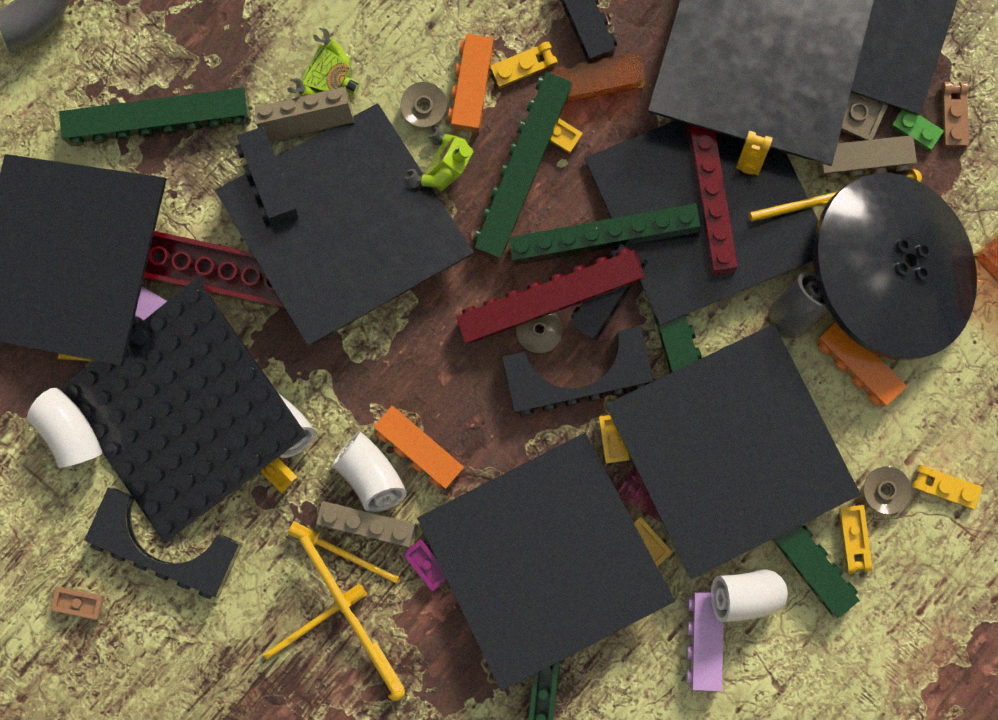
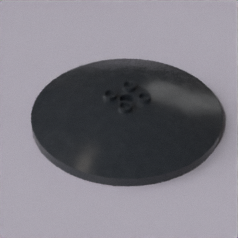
M877 173L863 176L847 184L826 204L814 234L813 265L821 297L840 328L866 350L894 360L924 358L940 352L953 343L966 327L974 308L977 292V269L969 237L959 218L943 198L913 178L894 173ZM906 256L911 260V267L905 260Z

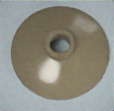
M418 82L409 86L403 93L400 104L404 118L410 124L420 128H427L436 125L442 120L446 113L447 100L445 94L437 85L430 82ZM421 104H427L429 106L428 109L421 110Z
M555 313L516 327L519 343L529 352L537 354L553 350L559 344L563 333L561 320ZM538 325L544 327V332L541 334L535 331V327Z
M884 466L873 470L867 476L863 486V493L866 502L872 509L883 514H893L899 512L908 504L911 497V484L901 470ZM883 486H887L889 489L886 495L881 491Z

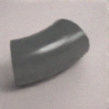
M13 0L8 5L0 8V31L9 53L21 50L44 36L58 22L71 1Z
M810 272L800 274L772 303L768 311V321L770 325L775 324L781 337L793 339L802 336L828 312L821 297L815 274Z

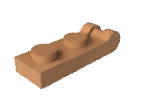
M951 82L942 83L943 147H967L969 145L968 82H959L958 84H952ZM951 93H958V99H951Z

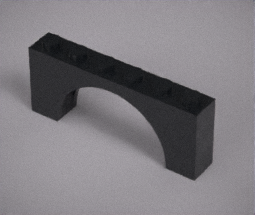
M641 326L617 331V352L611 368L600 380L581 388H562L545 381L530 365L526 352L503 356L502 360L514 414L520 413V416L534 414L533 409L541 407L543 411L553 410L557 408L556 404L564 402L566 406L579 404V399L586 397L589 398V401L603 398L602 394L609 392L612 393V396L626 393L625 389L634 387L637 390L653 382Z
M107 488L84 541L91 543L90 548L99 552H103L105 549L112 552L111 557L123 562L125 559L134 562L133 566L140 570L146 571L147 568L156 572L155 576L163 580L174 579L177 581L176 585L181 588L190 590L192 587L199 590L198 594L204 598L212 599V597L220 596L243 543L218 534L205 552L190 561L171 563L160 560L149 554L140 545L134 534L131 522L134 497L116 488Z

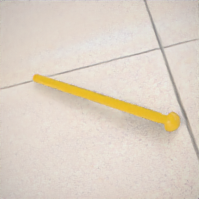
M910 169L908 175H904L919 182L922 181V175L916 169ZM837 192L750 212L749 219L752 222L819 205L825 206Z
M308 535L299 539L390 690L391 693L388 695V698L393 701L402 699L405 694L404 686L401 684L376 641L371 642L359 620L350 610V602L345 599Z

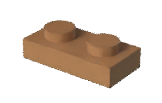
M56 586L51 611L98 620L100 619L105 596Z

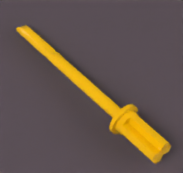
M293 521L287 534L297 539L308 535L314 546L317 544L394 583H397L399 579L398 576L319 538L320 531L317 533Z
M358 583L343 595L352 606L366 596L367 593L364 587ZM333 598L335 604L264 653V658L266 660L270 659L338 610L342 612L336 600Z

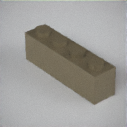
M346 87L255 107L256 125L258 128L264 126L269 141L354 123L352 105Z
M913 135L838 143L832 166L817 162L819 178L826 177L827 180L840 179L841 175H849L850 178L864 176V173L868 172L873 174L887 173V170L894 169L896 173L907 172L917 163Z
M328 501L321 502L316 522L317 525L406 547H411L417 524Z

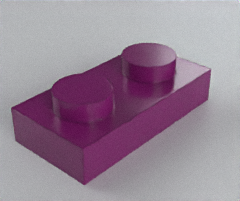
M422 539L403 553V556L431 591L447 580L435 555Z

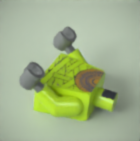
M319 28L324 34L323 38L320 39L317 35H313V38L317 42H324V46L319 45L302 80L298 78L290 80L296 84V90L288 87V92H299L300 96H306L346 87L348 93L355 95L360 83L350 78L353 72L350 66V59L344 49L330 37L329 31L325 28Z
M433 126L431 130L434 134L427 135V137L434 145L442 144L422 177H419L415 169H410L407 171L409 177H404L410 188H415L421 184L426 187H435L442 192L462 174L473 153V149L465 139L447 133L443 135L438 127Z

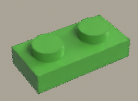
M904 110L899 112L890 126L904 136L913 135L914 142L927 151L932 150L944 131L924 117Z

